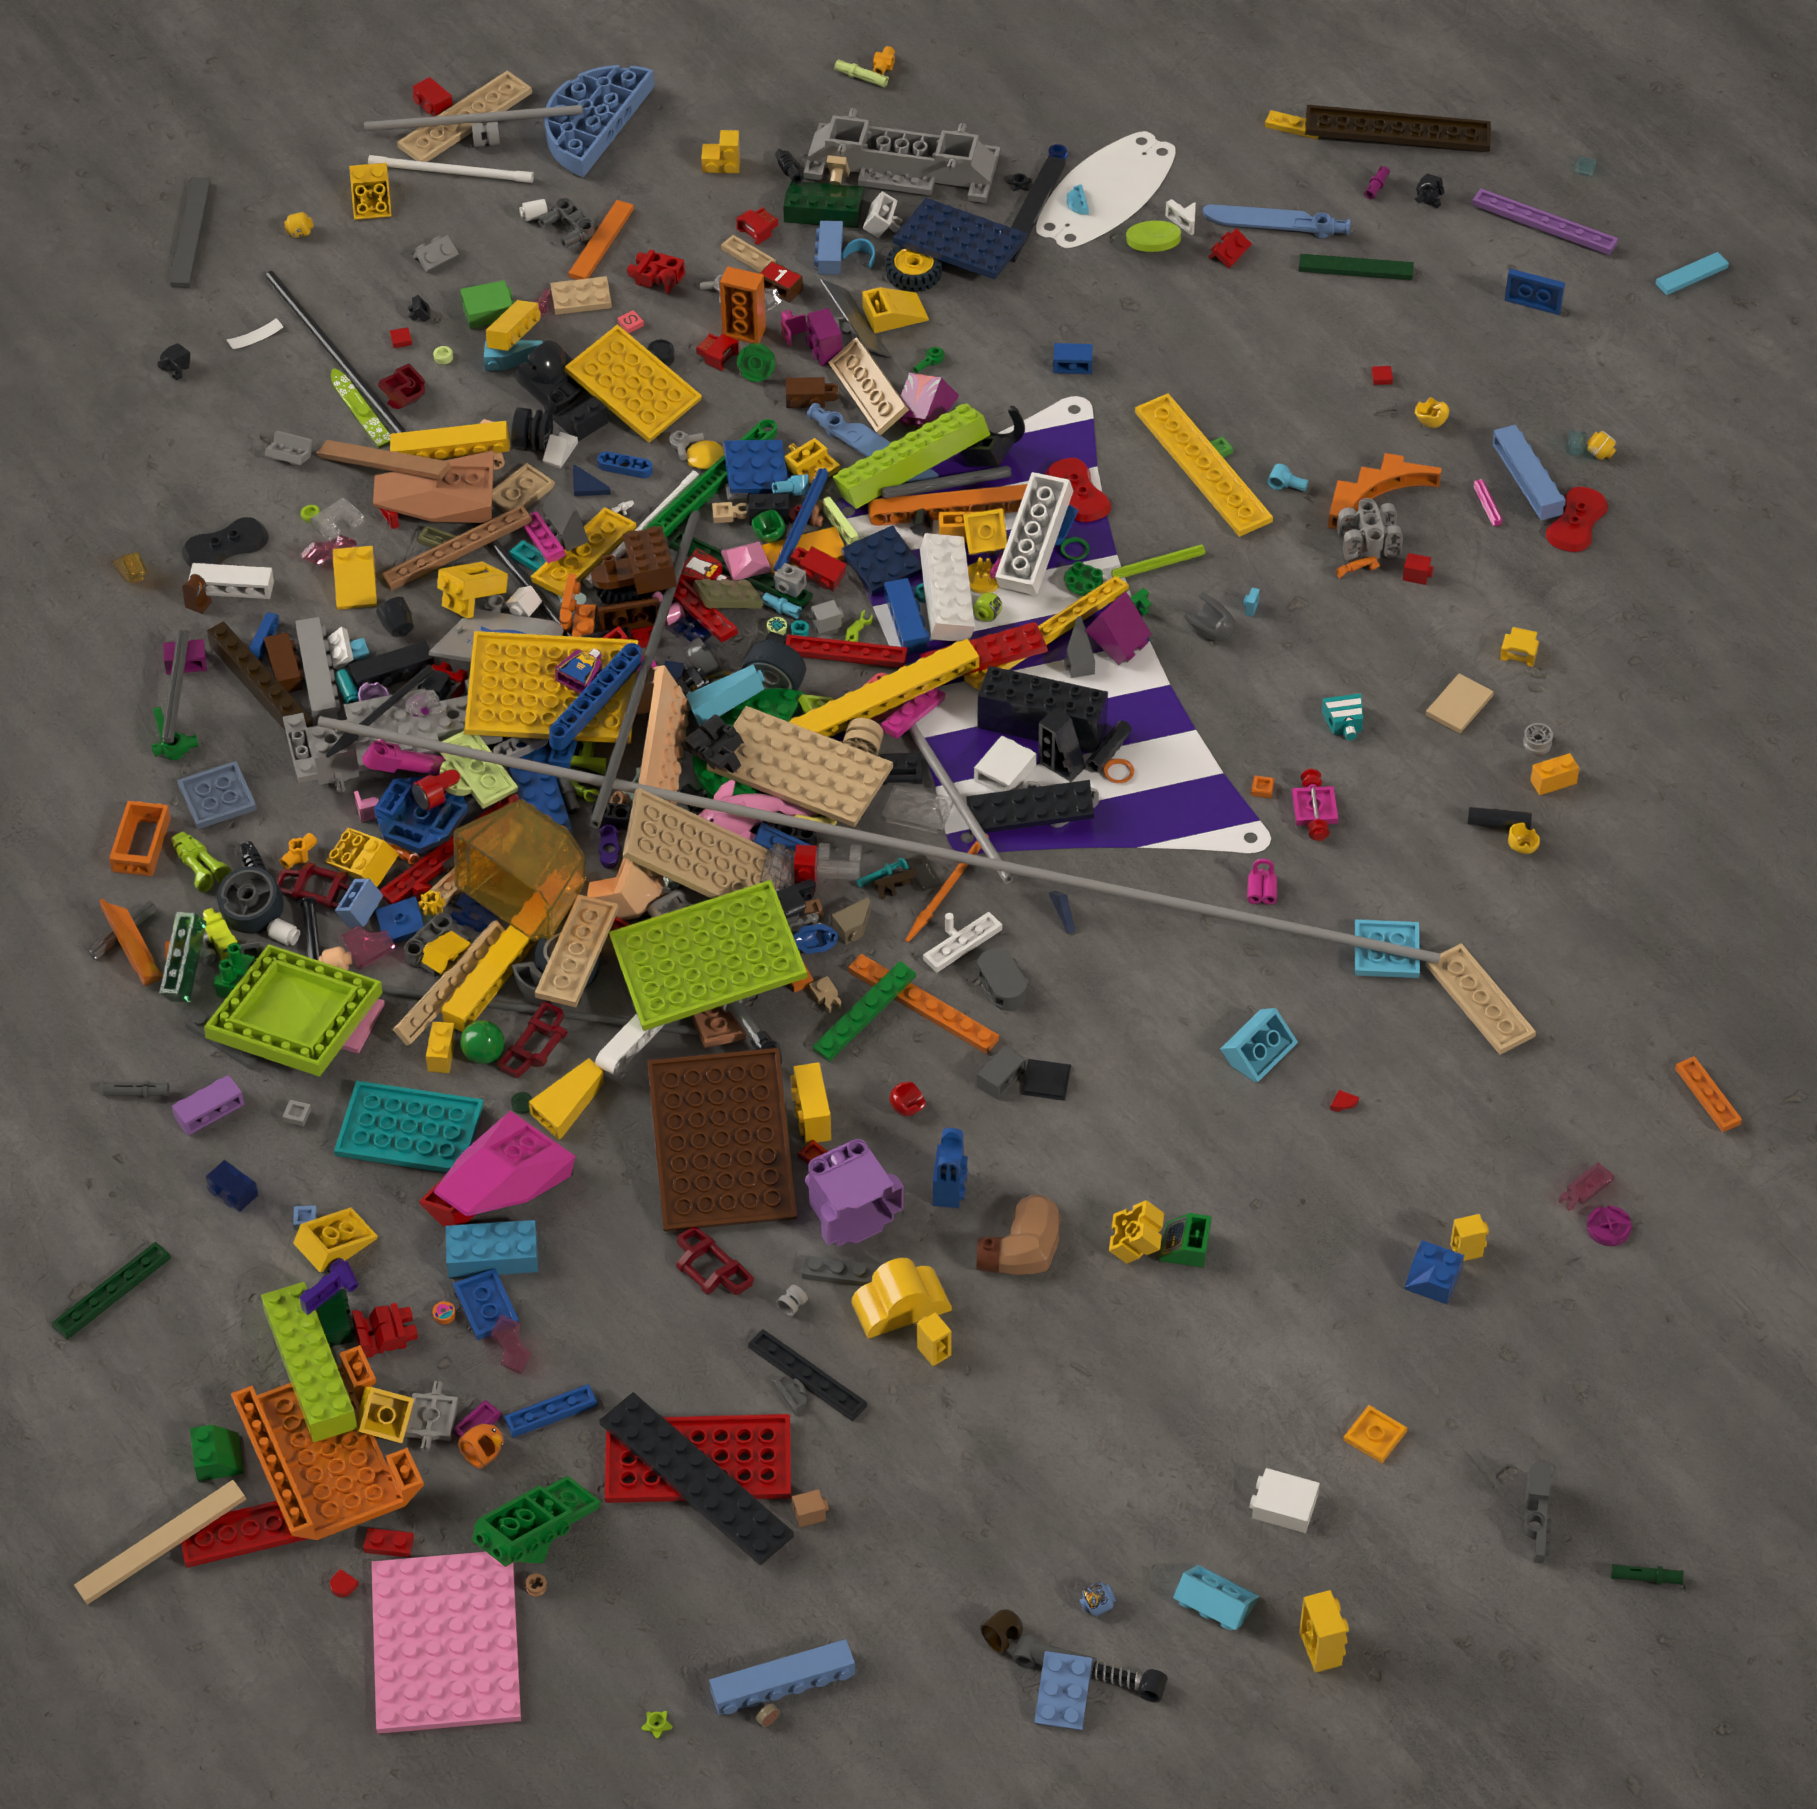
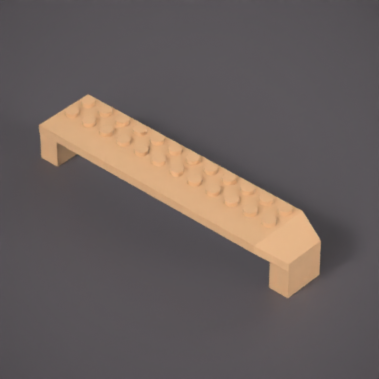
M665 665L651 667L637 710L638 714L650 712L639 784L677 792L679 789V774H681V761L684 757L681 743L686 739V728L689 725L688 715L691 706L688 698L685 697L681 687L677 685ZM639 670L636 671V679H637ZM623 858L616 877L589 882L587 896L619 904L616 916L622 920L639 918L649 909L653 902L661 898L662 888H664V876Z

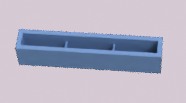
M1516 425L1494 430V448L1540 520L1563 515L1565 498L1562 494L1560 495L1555 482L1551 481L1548 471L1542 467L1539 457L1533 453L1532 446L1526 442L1523 432L1519 431Z
M845 1639L709 1679L710 1692L718 1715L732 1714L745 1707H756L765 1701H776L792 1693L799 1694L812 1687H823L829 1682L849 1679L855 1675V1662Z

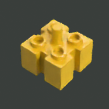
M1145 1200L1134 1205L1132 1211L1126 1208L1113 1214L1112 1230L1115 1231V1235L1110 1237L1109 1252L1127 1264L1139 1259L1143 1253L1149 1255L1159 1251L1162 1237L1159 1232L1163 1228L1164 1212Z

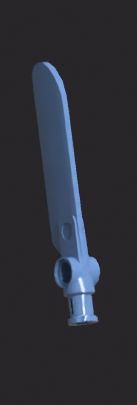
M1214 204L1206 205L1203 208V215L1208 220L1226 226L1310 232L1317 238H1326L1329 235H1334V233L1349 236L1351 229V219H1347V221L1335 220L1334 217H1330L1327 213H1317L1312 217L1304 211Z
M818 403L812 404L807 412V417L819 422V426L826 430V434L829 437L839 438L866 457L871 456L877 450H882L891 443L864 424L847 423L843 420L840 413L825 411ZM928 469L905 483L939 478V475L933 470Z

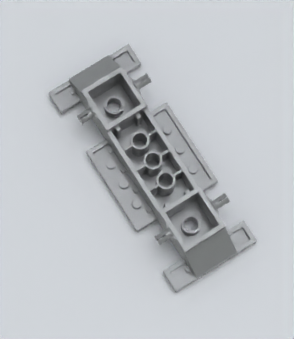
M851 108L848 116L833 115L829 124L819 123L803 172L804 178L822 181L825 169L828 168V155L846 157L850 171L860 173L858 186L931 196L934 184L939 183L970 188L968 201L986 203L1000 155V147L983 145L979 141V135L965 132L967 128L965 123H963V127L962 123H960L957 131L942 130L941 135L869 126V120L857 118V109L854 108L853 111V108Z
M465 680L466 688H467V692H468L469 680ZM425 688L410 691L375 720L370 727L442 742L464 731L468 696L429 703ZM392 695L344 704L347 720L343 721L359 724ZM303 713L283 717L298 783L317 780L318 785L333 783L336 784L337 792L341 793V789L342 792L346 790L344 781L359 777V771L370 769L363 763L362 757L371 743L377 741V739L359 735L356 742L327 758L326 754L345 732L319 726L307 728ZM479 735L486 745L503 742L501 736ZM386 741L387 743L399 744V743H394V742ZM399 744L400 749L441 755L437 751Z

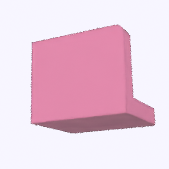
M355 791V802L361 822L376 819L374 807L379 802L378 798L371 797L361 800L359 792Z

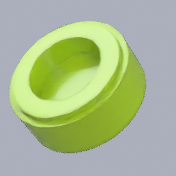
M307 505L300 512L302 520L306 523H314L321 518L320 509L316 505Z

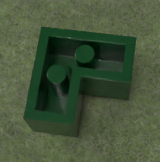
M343 1288L316 1308L329 1347L353 1342L351 1333L355 1332L353 1319L348 1320L347 1314H351L347 1292Z

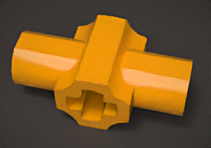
M886 46L882 53H875L873 72L884 75L886 70L892 71L895 62L894 48Z
M307 833L303 838H292L288 842L289 851L280 859V864L285 869H290L294 864H305L309 860L308 851L317 843L316 837L311 833Z

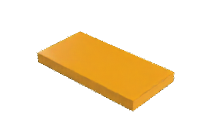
M836 526L803 534L796 548L801 547L807 551L813 546L840 561L845 560L841 553V548L845 546ZM786 539L761 545L771 567L770 573L773 575L775 574L773 568ZM791 561L789 562L790 565L799 568V566L793 564Z

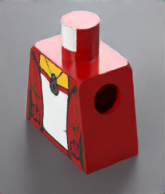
M698 548L684 564L680 576L692 588L694 580H729L728 577L723 576L722 563Z

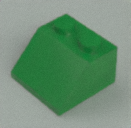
M213 1424L190 1428L194 1468L198 1482L244 1474L238 1432Z

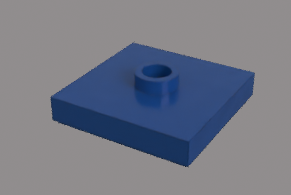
M416 896L375 909L386 946L412 938L424 926Z

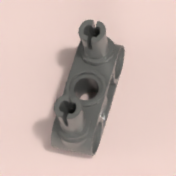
M568 198L558 199L555 203L556 206L550 212L538 217L542 228H546V226L557 221L570 232L568 235L560 238V243L565 249L577 242L588 244L595 233L593 220Z
M440 913L420 928L405 944V962L410 967H422L436 977L439 973L422 962L425 945L450 931H453L470 943L471 939L458 930L456 924L452 922L450 915Z

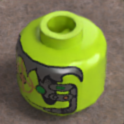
M983 593L974 603L973 612L979 620L992 622L1000 614L1003 607L1002 602L996 594Z

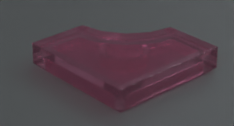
M357 926L341 936L359 969L397 949L387 930L370 933Z

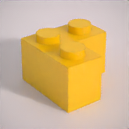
M720 130L719 144L702 145V173H739V130Z

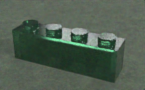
M176 912L159 992L171 1002H190L207 923L196 913Z

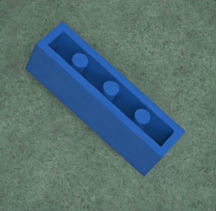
M908 578L884 582L885 599L900 646L907 647V654L926 651L930 636L928 630H924L925 620L924 616L919 614V601L914 599L916 597L914 586H910Z

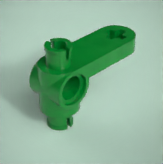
M161 706L153 708L161 740L160 743L151 744L154 757L164 754L165 758L169 760H178L184 754L190 753L189 748L199 747L196 734L186 736L185 733L175 732L174 741L171 744L164 743L162 739L164 726Z

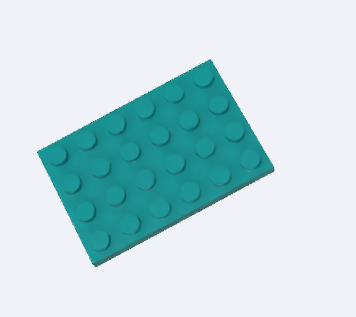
M356 1080L334 1154L338 1157L448 1173L460 1155L473 1144L484 1100Z

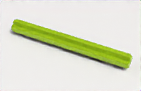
M1201 544L1116 568L1111 571L1112 577L1124 578L1199 557L1206 553L1205 548Z

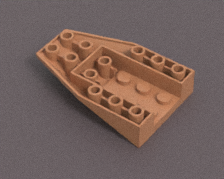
M494 450L445 460L450 462L452 467L442 480L395 471L375 475L373 506L431 522L486 523L492 520Z

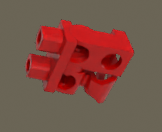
M651 249L647 254L639 252L636 255L635 261L638 266L630 264L627 268L628 276L635 278L636 285L638 286L642 285L649 288L655 282L658 285H661L663 282L666 295L670 293L675 284H678L686 274L684 259L655 253Z

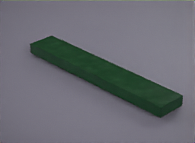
M1300 254L1299 272L1412 280L1414 262Z
M155 1241L52 1322L53 1328L68 1340L171 1259L170 1254Z

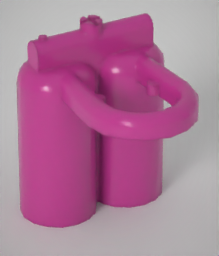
M1269 859L1256 860L1253 864V870L1248 875L1247 900L1251 904H1258L1263 901V903L1271 905L1277 902V876L1275 875L1274 864ZM1259 864H1267L1270 868H1268V871H1265V869L1259 871L1257 866Z

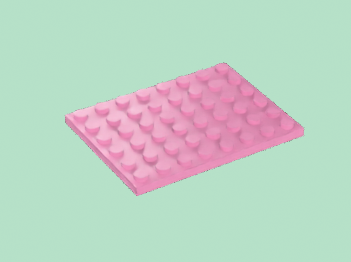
M487 1552L372 1561L377 1734L521 1721L514 1563L505 1567Z

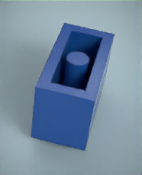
M1054 343L1053 373L1092 374L1093 344Z

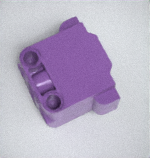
M852 1140L812 1159L809 1163V1174L805 1178V1183L809 1187V1205L821 1221V1235L827 1245L835 1243L839 1247L847 1242L852 1244L861 1242L881 1232L885 1224L894 1220V1214L904 1209L903 1184L896 1175L887 1174L863 1140Z

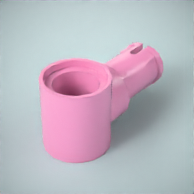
M655 592L651 598H659V604L661 605L663 595L661 592ZM679 602L671 604L665 626L685 618V612Z

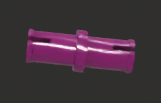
M1380 166L1375 176L1370 179V184L1364 192L1366 198L1370 200L1375 199L1378 191L1383 188L1384 181L1390 174L1388 167Z

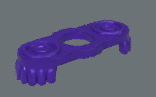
M609 824V826H603L599 831L601 835L599 853L601 854L600 862L602 866L610 869L614 868L618 863L620 847L617 837L618 830L614 825ZM607 845H612L615 847V850L607 853L603 848Z

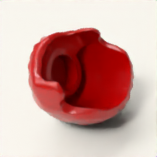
M911 1081L899 1083L890 1092L889 1101L891 1107L901 1116H912L926 1106L923 1094Z

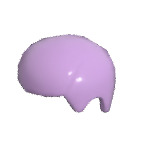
M366 682L359 688L358 700L364 701L389 696L387 688L378 682L374 684Z

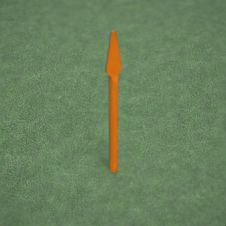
M977 840L967 852L968 854L976 855L982 848ZM959 863L927 908L918 915L905 939L906 942H909L933 917V912L969 864Z

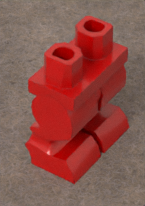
M392 1303L390 1306L375 1307L368 1318H364L361 1311L352 1310L357 1340L366 1358H372L378 1353L383 1354L385 1350L407 1348L406 1342L418 1339L415 1324L403 1327V1323L413 1321L410 1307L398 1308L397 1303Z

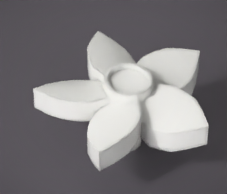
M633 500L622 502L617 507L611 509L616 513L622 510L623 515H626V510L632 507L634 502Z

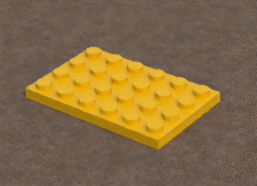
M618 324L567 364L564 369L569 376L600 400L648 443L689 411L702 398L700 393Z

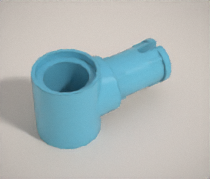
M1284 464L1274 465L1267 480L1268 485L1272 489L1281 490L1283 487H1291L1303 492L1306 491L1309 480L1292 475L1289 468Z
M808 474L793 475L787 481L773 482V493L788 492L792 496L807 495L809 491Z

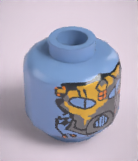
M1101 1581L1084 1588L1082 1591L1083 1598L1079 1599L1084 1611H1090L1095 1617L1112 1610L1114 1607L1113 1602L1116 1601L1110 1585H1105Z

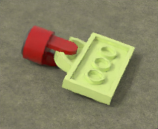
M464 731L442 741L491 752L479 735H465ZM441 753L446 761L442 763L439 775L435 777L428 775L414 782L412 786L416 802L426 811L444 803V794L446 793L457 796L472 794L482 809L518 791V786L502 765Z

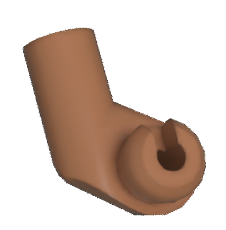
M822 501L816 502L810 515V523L814 527L815 525L821 527L824 523V518L819 516V513L823 510Z

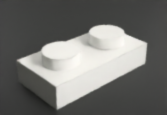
M340 627L327 637L333 667L337 670H341L354 660L348 631Z

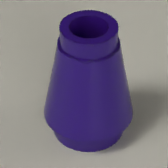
M340 1258L329 1266L330 1273L335 1271L340 1275L342 1287L348 1292L354 1291L359 1286L348 1261Z

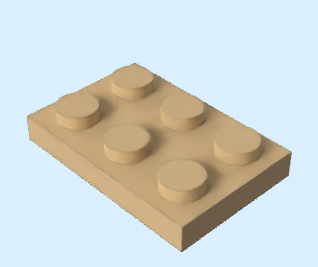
M607 276L550 283L555 315L612 308Z

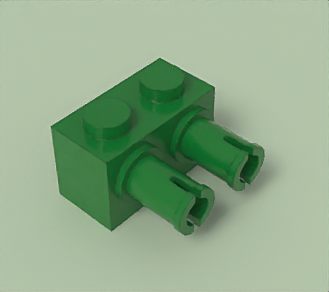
M238 943L229 944V948H227L228 957L220 961V973L215 976L213 981L218 997L227 998L255 962L254 956L241 953V946Z

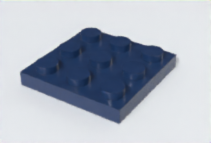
M893 525L841 548L842 555L871 595L885 590L884 582L909 579L922 573L921 563Z

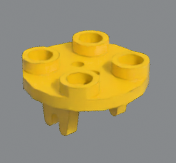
M980 557L978 562L968 566L970 590L972 592H995L999 588L997 580L990 577V571L994 564L991 563L989 558L986 559V562H983Z

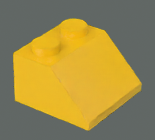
M365 1387L359 1407L358 1432L403 1443L414 1398L374 1387Z

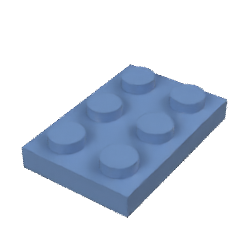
M1045 1651L1035 1724L1083 1730L1092 1658Z

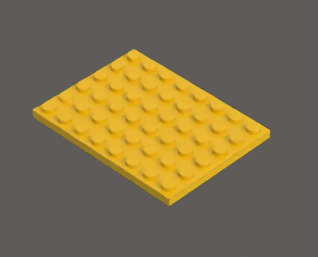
M474 631L464 728L465 735L549 739V728L580 695L555 681L556 666L576 650L589 654L592 649H597L602 654L600 661L602 662L603 670L625 645L629 643L638 644V640ZM636 672L573 740L616 743L636 682ZM632 728L627 743H631Z

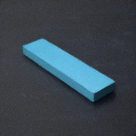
M1716 252L1656 279L1655 284L1666 295H1669L1727 269L1729 263Z

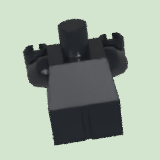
M1428 173L1422 177L1416 188L1418 195L1415 198L1416 202L1421 203L1423 201L1426 204L1433 205L1434 208H1439L1441 202L1437 197L1445 193L1444 186H1442V178Z
M179 343L169 346L161 353V361L157 363L158 367L161 370L166 368L169 371H176L172 374V377L175 380H179L183 377L182 369H189L191 352Z

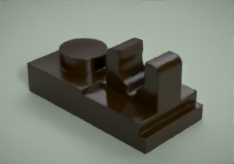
M911 869L875 880L871 883V886L877 890L879 898L883 900L885 899V888L890 891L891 896H895L896 889L894 885L899 884L900 887L912 884L911 880L917 876L915 870Z

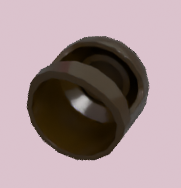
M1002 1609L983 1623L980 1630L989 1646L1001 1655L1009 1648L1008 1639L1017 1640L1022 1635L1023 1624L1016 1613L1008 1609Z

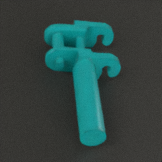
M898 858V861L891 865L886 863L885 868L856 880L859 888L887 875H893L892 870L898 867L907 870L909 867L905 859Z

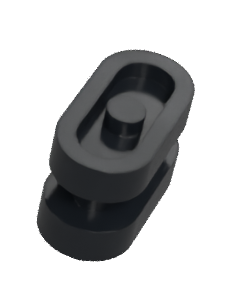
M694 666L687 670L690 677L686 680L681 676L675 680L686 698V694L693 692L690 686L694 683L698 689L711 684L708 678L704 679L707 676L700 667L695 668Z

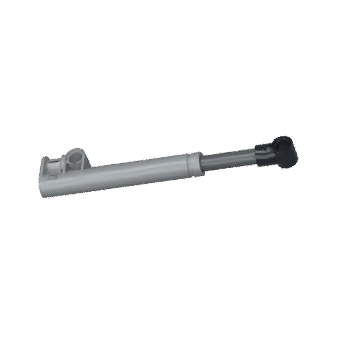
M677 889L653 902L649 906L648 913L654 918L694 904L685 899L686 894L683 890ZM742 999L721 1006L724 1012L732 1014L746 1032L755 1050L779 1048L780 1064H782L783 1058L779 1044L773 1041L766 1031H762L741 1005Z

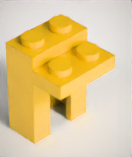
M485 562L439 569L437 588L443 591L442 606L465 618H472L474 616L475 598L506 593L508 573Z

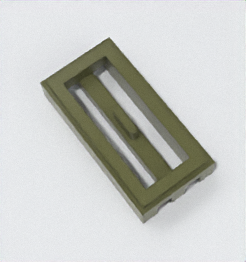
M426 525L417 537V543L435 548L447 542L445 540L449 541L457 536Z

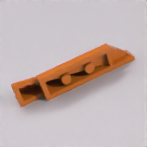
M100 899V907L144 987L163 979V974L155 965V961L128 910Z

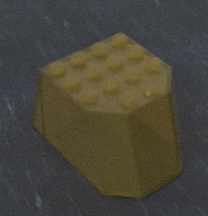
M520 799L454 831L455 886L531 940L538 941L540 938L550 939L553 937L585 885V855L568 829L553 821L549 815L537 810L533 804Z

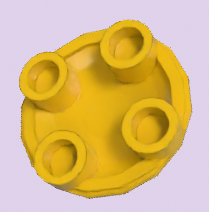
M698 441L688 448L687 463L690 467L708 470L724 455V449L714 441Z

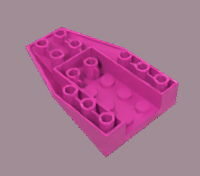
M509 1111L460 1155L435 1188L434 1193L466 1216L526 1203L571 1177L576 1156L515 1113Z

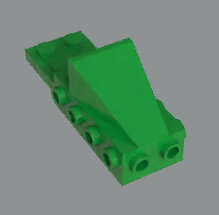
M567 1475L545 1488L538 1485L480 1517L474 1525V1533L471 1540L505 1567L513 1562L542 1564L545 1562L551 1542L559 1536H564L569 1531L570 1524L599 1509L601 1501Z

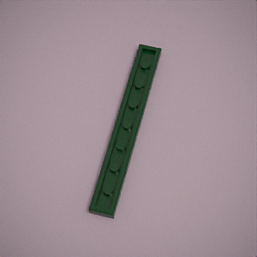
M679 531L669 542V548L678 552L684 532ZM693 537L687 556L690 557L698 548L720 561L723 574L731 577L721 554L722 550ZM769 572L744 578L755 589L780 599L785 598L789 603L802 607V610L813 598V593L805 589L800 592L797 598L776 590L774 575Z

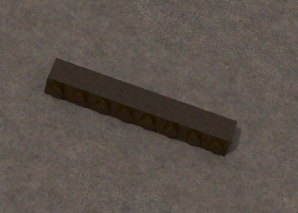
M224 621L207 630L209 646L284 730L283 717L303 713L306 727H313L312 719Z

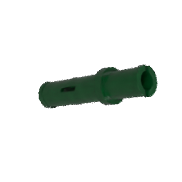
M1612 1564L1611 1579L1656 1582V1585H1661V1583L1683 1585L1684 1570L1662 1569V1566L1647 1568Z

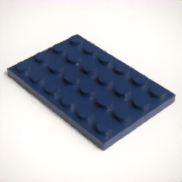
M925 198L895 234L893 244L995 280L1027 240V233L1001 223L993 222L984 217L976 216L967 211L959 210L950 205L942 204L933 199Z

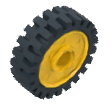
M895 246L893 251L890 250L886 259L887 279L889 278V282L893 283L895 288L899 286V290L903 291L906 288V291L910 292L911 289H914L916 293L918 289H921L923 292L926 291V287L931 289L932 285L935 286L940 281L942 261L899 246V248Z

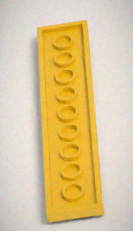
M1169 393L1135 407L1136 415L1239 537L1273 522V516Z

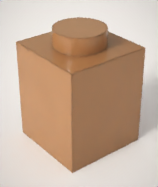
M819 1489L792 1496L793 1511L799 1528L826 1521V1511H829L826 1497H821Z

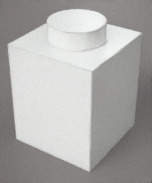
M532 586L518 588L505 604L510 609L512 615L529 617L541 604L542 600Z

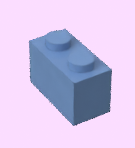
M354 879L335 912L348 927H364L368 923L373 911L377 908L383 894L370 879Z

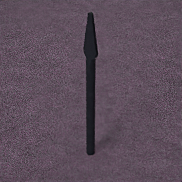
M430 665L426 666L359 724L370 726L434 671L433 667ZM345 732L329 750L326 757L329 758L356 742L359 735Z

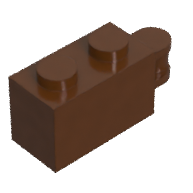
M825 377L786 378V408H810L814 403H818L821 408H825V401H836L839 397L838 385L825 383Z

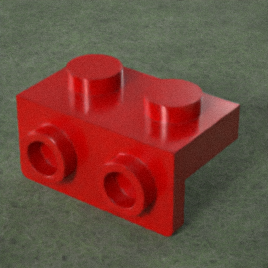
M1237 228L1231 233L1227 231L1220 238L1222 242H1217L1210 249L1212 253L1208 258L1212 259L1216 256L1229 269L1252 243Z

